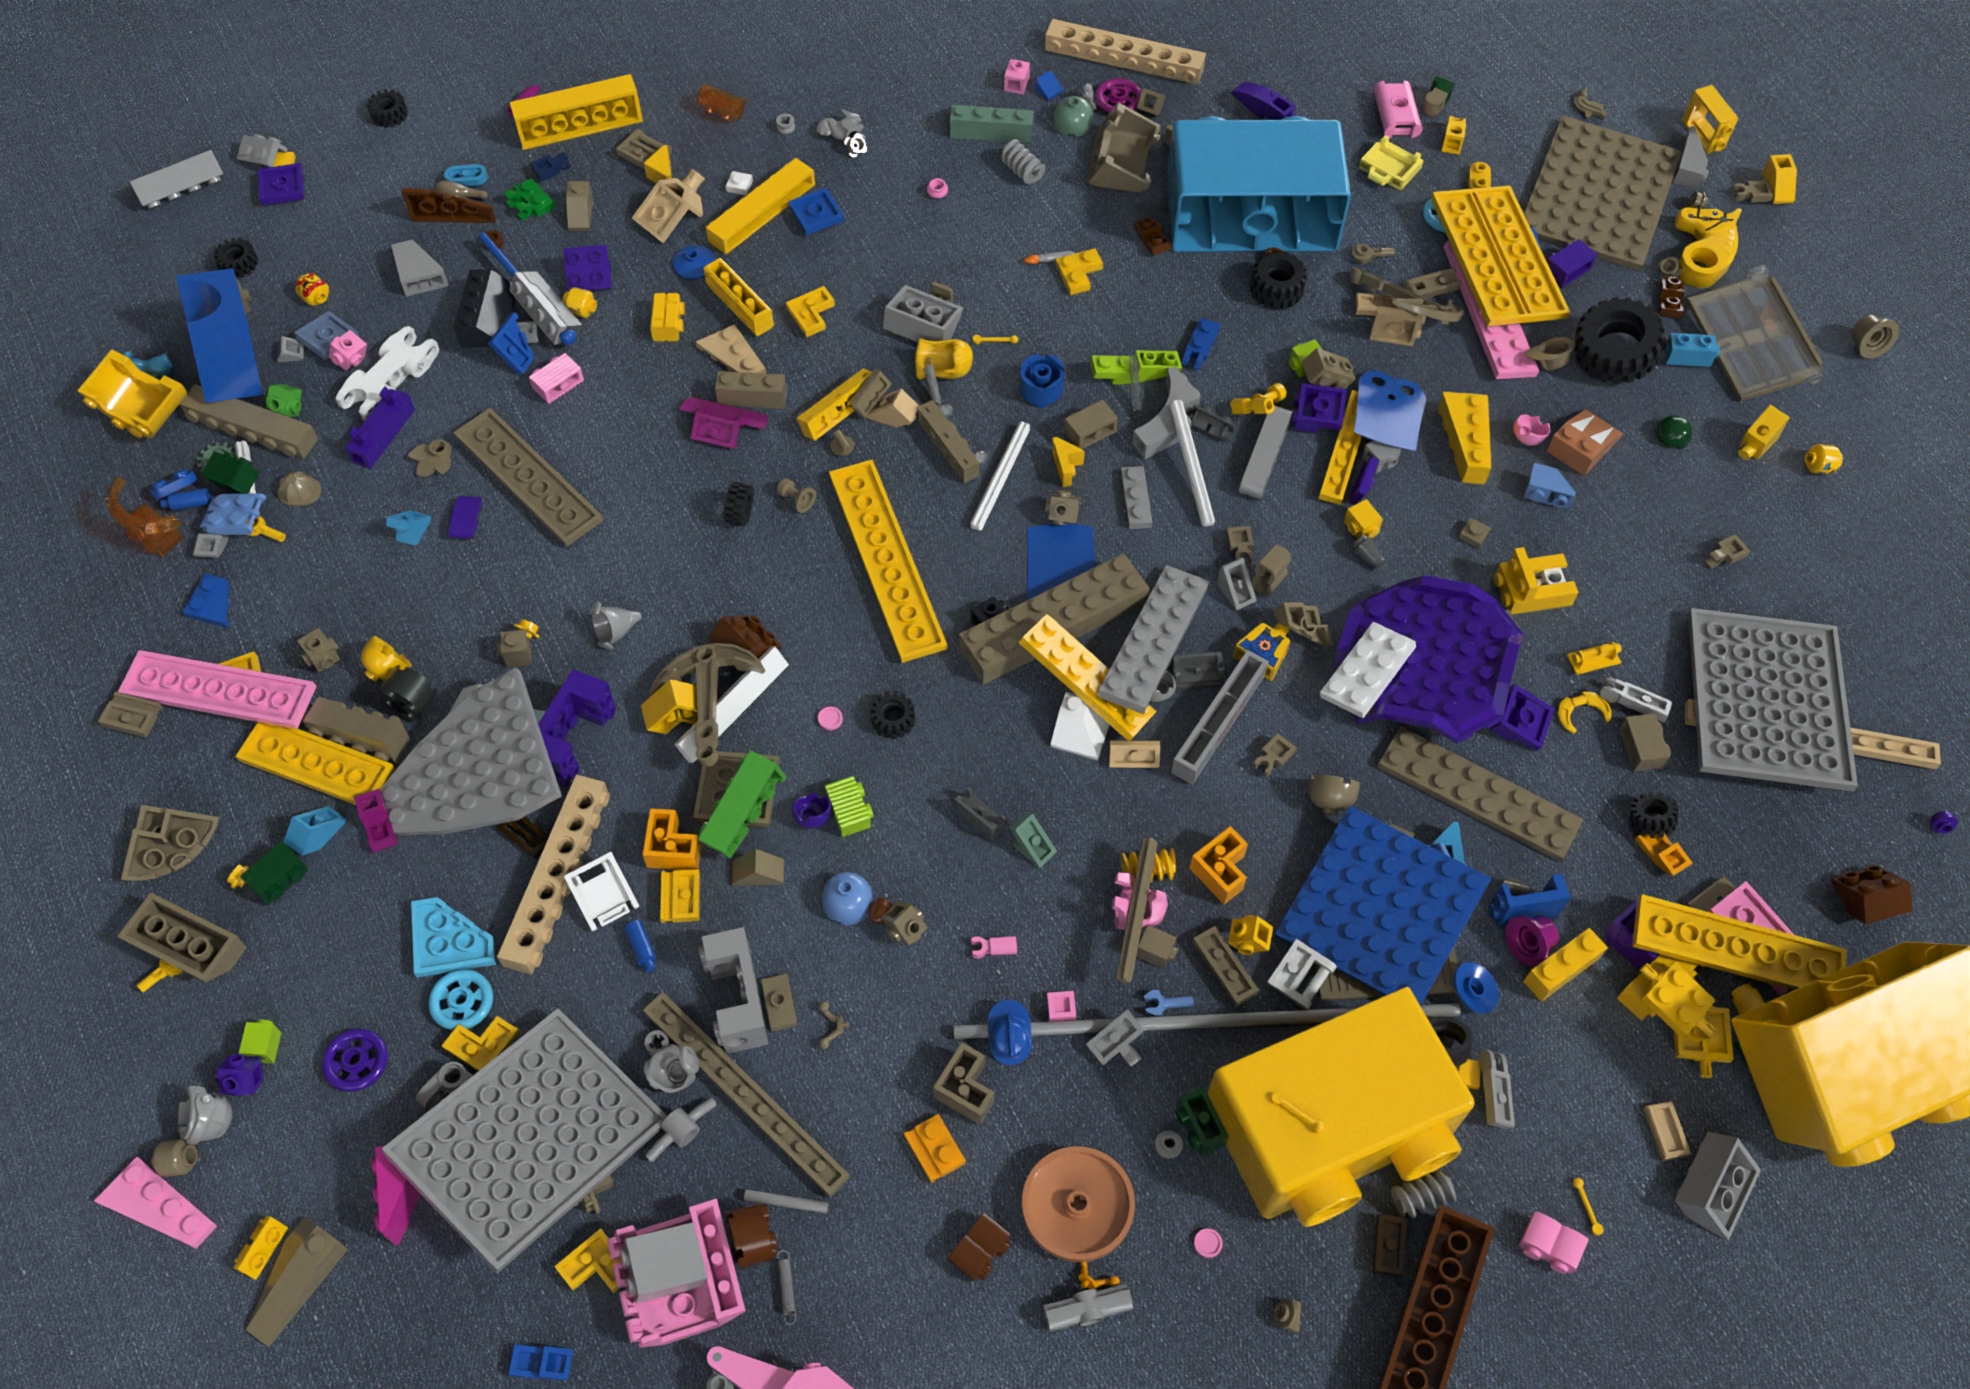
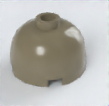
M1316 774L1315 777L1310 775L1308 793L1312 803L1322 808L1323 814L1337 816L1338 811H1347L1349 806L1353 807L1357 801L1360 789V782L1351 780L1350 784H1347L1343 777Z

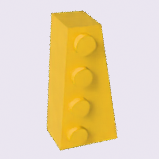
M1442 392L1437 410L1439 415L1442 416V425L1444 431H1447L1450 449H1453L1454 460L1462 483L1485 484L1491 470L1488 395Z

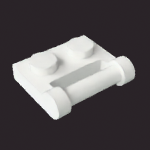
M1296 939L1267 984L1294 1001L1301 1008L1308 1010L1312 1005L1311 1000L1329 973L1332 974L1337 966ZM1315 962L1320 966V969L1301 995L1296 989Z

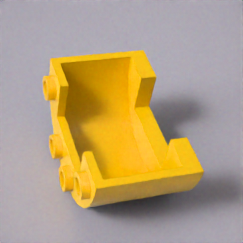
M112 349L78 389V392L84 397L83 402L92 409L97 408L112 419L111 423L121 430L124 428L129 429L128 431L139 439L142 436L153 438L187 395V391L181 383L165 375L158 380L140 371L130 358Z

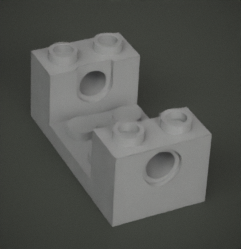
M744 927L702 936L703 946L699 947V953L704 971H710L712 980L737 975L741 987L740 992L743 1005L716 1011L717 1020L713 1021V1027L718 1045L724 1046L726 1054L769 1045L750 948Z

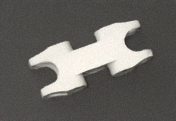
M410 326L404 327L390 336L379 350L381 359L367 373L362 370H356L345 381L336 396L339 407L346 409L356 402L364 401L360 406L359 413L362 420L366 421L382 400L379 393L384 386L388 390L390 388L395 390L409 375L418 378L430 368L440 350L437 341L428 339L419 346L411 347L415 343L417 336L414 329Z

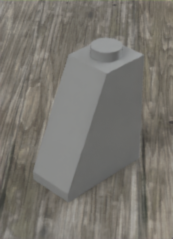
M414 240L391 245L406 297L449 286L443 268Z

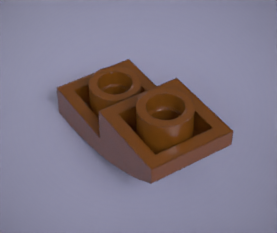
M1145 217L1133 223L1139 238L1152 255L1172 249V242L1162 233V225L1153 217Z
M1661 277L1659 288L1660 316L1682 317L1684 312L1682 298L1685 293L1683 279Z

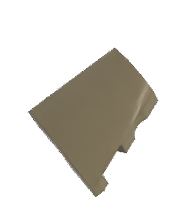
M1303 602L1282 603L1273 609L1275 617L1284 627L1325 647L1333 645L1328 625H1321L1317 606H1304Z

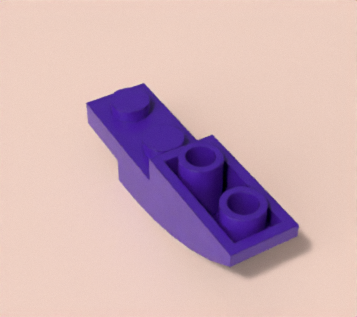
M1243 82L1231 92L1236 99L1260 120L1264 116L1270 120H1281L1285 117L1297 116L1294 113L1296 106L1262 85Z

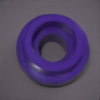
M1940 811L1931 817L1930 827L1936 833H1949L1958 825L1956 816L1952 815L1949 811Z

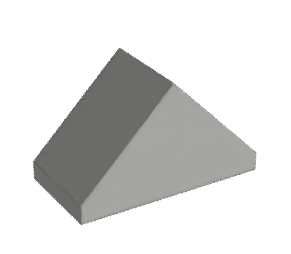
M1240 557L1221 566L1217 585L1235 610H1239L1256 602L1257 599L1244 558Z

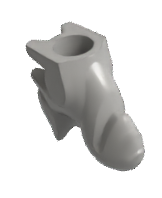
M843 109L842 120L836 121L833 118L822 119L817 124L816 130L821 135H832L834 138L844 141L847 137H854L856 133L861 134L860 131L864 126L860 123L862 120L858 114Z

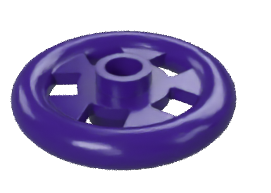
M367 1029L345 1031L336 1036L326 1047L322 1057L323 1075L327 1082L338 1090L346 1092L363 1090L375 1083L383 1074L388 1060L387 1047L382 1038L373 1031ZM352 1040H362L361 1047H351ZM375 1048L377 1057L369 1060L367 1050ZM338 1050L344 1052L341 1062L333 1061ZM359 1057V1062L352 1065V1060ZM368 1067L370 1072L360 1079L357 1074ZM341 1069L350 1073L346 1080L337 1075Z

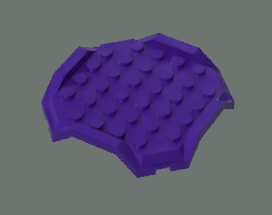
M1422 575L1399 582L1355 604L1351 609L1337 649L1333 674L1373 622L1416 641L1414 651L1365 717L1361 718L1351 713L1358 724L1378 719H1387L1431 728L1458 744L1472 737L1474 732L1483 727L1488 729L1503 721L1509 688L1525 635L1495 598L1472 583Z

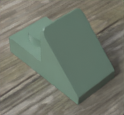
M1026 812L1009 828L1016 838L1012 845L1036 867L1041 868L1057 852L1033 813Z

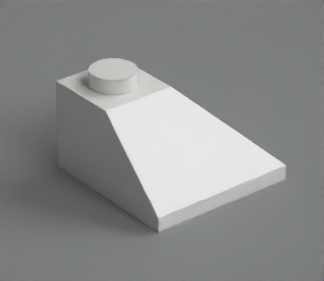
M1066 692L1059 710L1050 747L1098 761L1110 724L1076 694Z

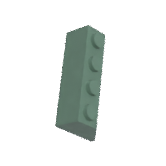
M952 105L950 138L1004 142L1017 139L1020 143H1031L1034 110Z

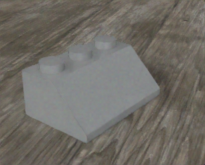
M904 285L885 307L883 329L918 342L919 338L928 341L950 340L963 312V307Z
M1707 1132L1704 1141L1699 1146V1151L1693 1164L1689 1167L1688 1174L1677 1192L1675 1202L1686 1217L1721 1238L1729 1240L1761 1169L1739 1138Z

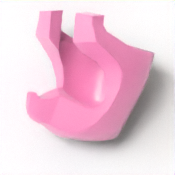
M1118 872L1115 877L1114 883L1122 885L1119 897L1115 896L1112 900V909L1115 910L1114 924L1116 929L1125 930L1135 882V878L1130 873ZM1149 889L1142 929L1147 928L1148 925L1154 927L1162 922L1168 907L1165 892Z

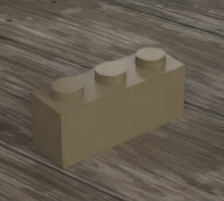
M718 371L715 391L719 404L734 407L785 409L787 397L785 374Z

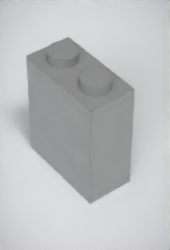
M694 1222L626 1238L623 1249L619 1251L622 1267H627L629 1277L626 1278L627 1291L629 1296L634 1295L635 1304L704 1287L707 1280Z

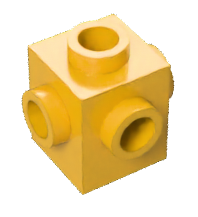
M1246 915L1244 918L1233 919L1228 944L1236 948L1240 954L1248 956L1257 952L1269 951L1273 926L1258 916Z

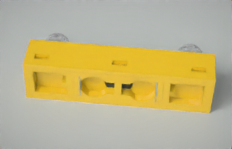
M863 368L856 374L849 375L843 384L807 411L800 412L797 415V421L804 436L815 441L855 410L850 406L849 402L872 372Z

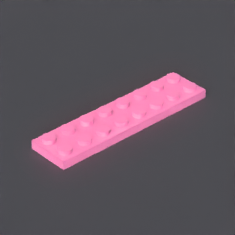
M1446 241L1444 250L1451 268H1456L1455 275L1457 281L1461 282L1459 288L1495 379L1536 377L1539 369L1535 360L1525 355L1530 347L1520 323L1487 326L1451 243Z
M139 650L118 692L164 705L298 729L317 686L313 681Z

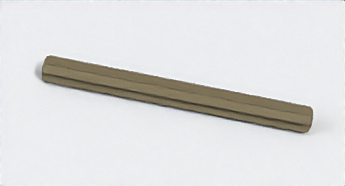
M1144 838L1142 841L1116 979L1120 983H1130L1133 977L1158 844L1154 838Z

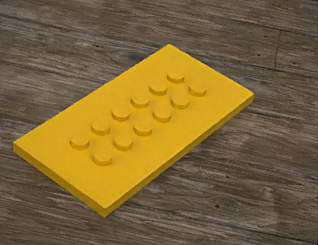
M1511 186L1432 193L1430 199L1487 326L1568 318L1571 312Z

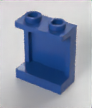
M1563 874L1552 875L1542 892L1512 896L1508 884H1501L1491 900L1488 910L1491 919L1495 920L1498 928L1506 926L1511 918L1519 915L1529 916L1530 918L1537 915H1543L1549 919L1557 918L1571 897Z

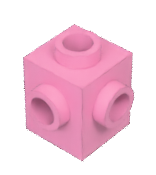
M349 330L341 337L337 336L331 341L329 357L334 364L341 366L347 371L352 366L356 367L365 357L367 344Z

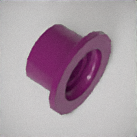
M1519 915L1511 918L1506 925L1505 936L1507 944L1513 955L1525 965H1539L1547 959L1549 951L1558 944L1559 935L1555 924L1543 915H1537L1532 918Z

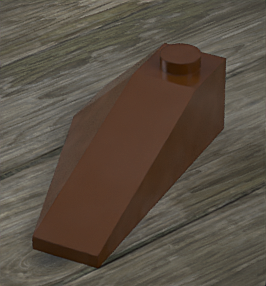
M402 188L401 190L412 222L496 223L492 205L432 188Z

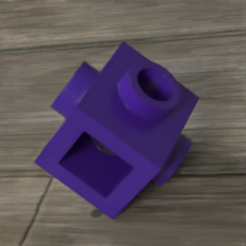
M234 1054L228 1056L216 1070V1082L219 1083L220 1094H232L233 1096L253 1095L264 1081L261 1057Z

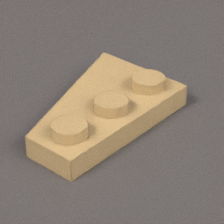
M735 324L696 341V347L699 350L709 353L712 359L723 363L730 372L766 373L765 367Z

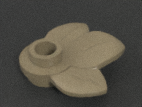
M442 439L432 441L430 445L421 444L410 451L408 457L419 462L416 474L419 477L430 476L435 471L439 474H444L451 466L449 456L452 453V449L449 443Z

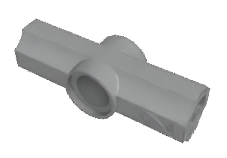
M1121 1284L1100 1291L1096 1289L1085 1290L1074 1294L1072 1298L1043 1305L1047 1327L1049 1332L1077 1324L1088 1326L1104 1320V1317L1133 1310V1304L1127 1284Z

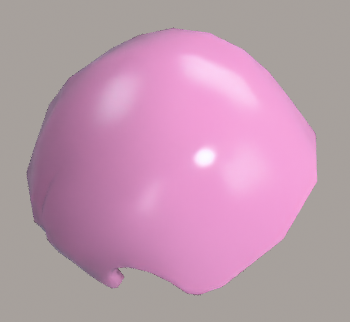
M1520 415L1513 423V432L1522 444L1534 446L1540 444L1550 434L1549 423L1542 424L1539 416Z

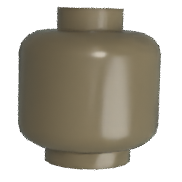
M181 1138L163 1141L154 1150L151 1158L152 1166L161 1177L185 1175L192 1170L197 1162V1149L194 1145L186 1144L185 1140Z

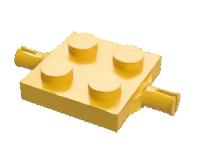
M1673 962L1660 974L1648 963L1641 967L1639 971L1651 981L1648 991L1641 999L1681 1038L1688 1035L1695 1026H1698L1707 1037L1715 1033L1717 1029L1705 1019V1016L1716 1000L1678 963Z
M1711 1006L1708 1009L1705 1019L1717 1029L1710 1037H1707L1698 1026L1693 1027L1688 1035L1683 1038L1674 1031L1675 1057L1693 1059L1700 1062L1701 1078L1713 1077L1712 1062L1731 1063L1734 1060L1729 1008Z

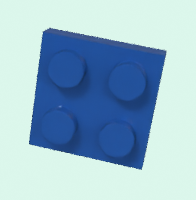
M827 188L788 201L789 209L805 235L844 222V215Z

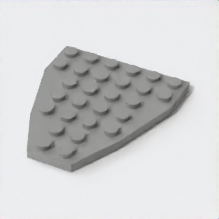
M516 667L472 691L415 746L381 787L380 791L389 813V821L396 836L448 834L516 821L562 797L521 671Z

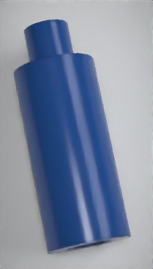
M208 488L169 494L168 499L160 500L162 509L170 508L172 511L209 505L211 495Z
M636 920L628 923L624 929L638 965L644 966L646 972L655 970L654 961L656 960V955L643 922Z

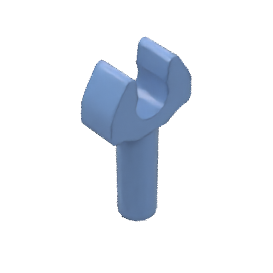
M1152 990L1143 997V1002L1154 1001L1158 1004L1155 1008H1146L1145 1015L1149 1017H1160L1166 1009L1194 1006L1193 996L1165 998L1160 994L1159 990Z

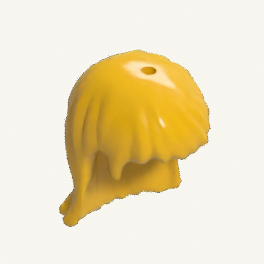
M918 339L915 352V372L918 379L926 378L925 365L934 366L935 376L943 379L963 377L971 369L973 352L966 342L958 339L943 341Z

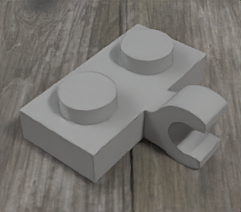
M1127 1009L1087 1042L1086 1045L1102 1065L1106 1064L1120 1052L1132 1067L1142 1058L1129 1044L1141 1035L1145 1029Z

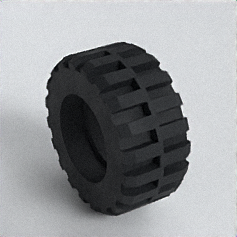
M1614 297L1611 298V301L1605 299L1598 302V306L1592 305L1588 308L1587 312L1583 313L1580 322L1577 324L1574 347L1576 361L1580 363V367L1584 372L1589 371V376L1594 379L1598 377L1604 383H1607V381H1612L1613 384H1620L1623 381L1630 383L1634 382L1635 378L1639 380L1645 377L1646 372L1650 373L1661 357L1665 328L1661 322L1660 315L1658 313L1654 314L1655 310L1649 305L1646 307L1644 302L1640 300L1632 301V298L1625 297V299ZM1619 332L1631 335L1639 343L1630 348L1615 349L1602 343L1600 338L1610 333Z

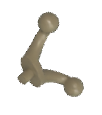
M822 1001L819 1004V1009L830 1021L836 1024V1029L826 1038L819 1041L820 1048L826 1049L829 1047V1042L832 1039L842 1035L844 1028L849 1027V1022H844L842 1016H836L829 1012L828 1002Z

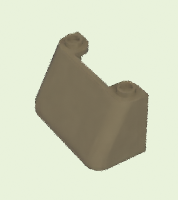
M1118 102L1097 131L1086 182L1095 187L1141 193L1143 190L1146 191L1151 184L1150 174L1144 172L1149 149L1152 146H1156L1160 139V125Z

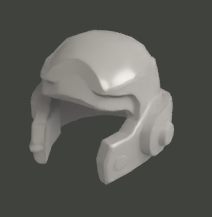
M200 1086L187 1087L189 1100L180 1102L178 1105V1132L180 1138L185 1140L186 1144L197 1145L200 1141H208L224 1135L233 1117L229 1100L225 1096L217 1094L213 1098L210 1094H207L205 1088Z

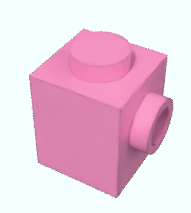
M1010 59L1004 75V91L1024 95L1030 77L1029 62Z

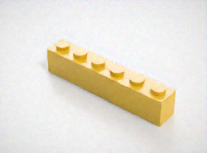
M797 158L787 163L764 183L757 186L751 193L741 198L738 203L727 209L716 220L710 222L706 226L708 242L725 255L787 208L788 201L801 197L815 186L814 170Z

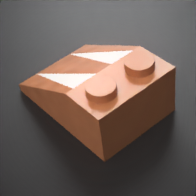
M1585 409L1567 421L1555 433L1547 452L1585 477L1623 436V433Z

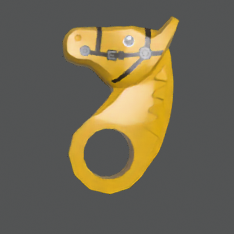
M1687 207L1678 212L1675 218L1676 229L1688 232L1698 240L1685 247L1680 258L1679 268L1682 269V274L1679 276V279H1683L1686 285L1695 288H1707L1715 284L1727 272L1738 248L1736 222L1742 209L1738 208L1734 212L1726 214L1718 209ZM1694 262L1703 263L1708 268L1700 267L1696 265Z

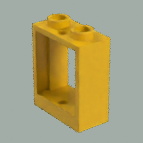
M1710 85L1694 90L1681 121L1688 130L1691 126L1696 128L1706 154L1725 149L1739 118L1714 86ZM1707 111L1718 123L1715 130L1705 118Z

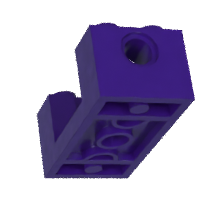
M572 669L538 724L557 783L566 787L578 775L580 769L575 755L572 754L573 748L571 743L565 741L569 730L575 727L578 716L605 726L608 719H612L616 711L608 683Z

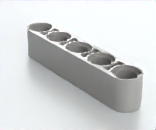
M1274 406V411L1266 416L1240 484L1239 493L1258 499L1262 498L1293 411Z

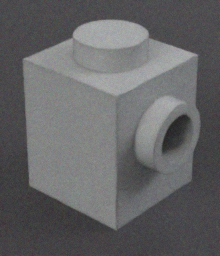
M1374 440L1366 444L1362 459L1365 462L1371 457L1379 460L1374 472L1376 474L1386 468H1392L1398 463L1401 448Z

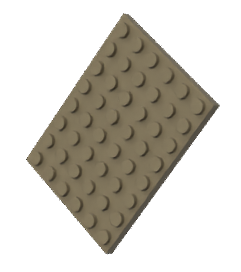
M1562 115L1524 216L1529 226L1536 230L1540 241L1564 248L1568 243L1572 244L1580 239L1598 254L1596 258L1641 272L1682 151Z

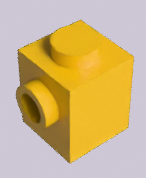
M1367 499L1348 508L1344 519L1349 532L1355 535L1357 539L1365 534L1368 538H1374L1380 532L1383 518Z

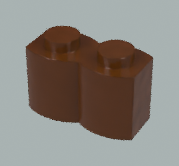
M984 1213L948 1257L949 1262L975 1284L979 1279L984 1281L994 1269L991 1265L997 1256L1003 1258L1012 1246L1009 1243L1011 1234Z

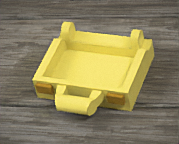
M1385 135L1361 158L1359 169L1369 173L1368 178L1382 186L1387 183L1401 191L1422 168L1424 160L1420 159V153L1417 152L1413 155L1390 143V137Z

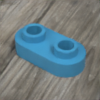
M480 164L451 166L444 172L446 181L457 182L464 186L482 185L488 179L486 168Z

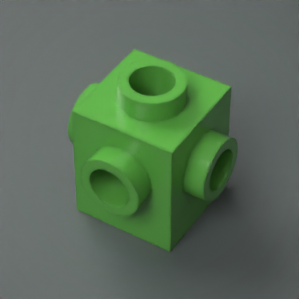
M284 384L270 385L268 395L266 396V409L287 417L299 416L302 406V390Z

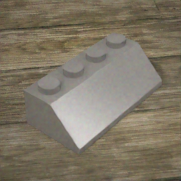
M209 150L130 181L142 206H148L151 209L161 205L160 200L168 197L169 201L181 197L180 192L188 189L189 193L201 189L200 184L208 181L209 185L221 181L220 176L223 175V172L212 150Z

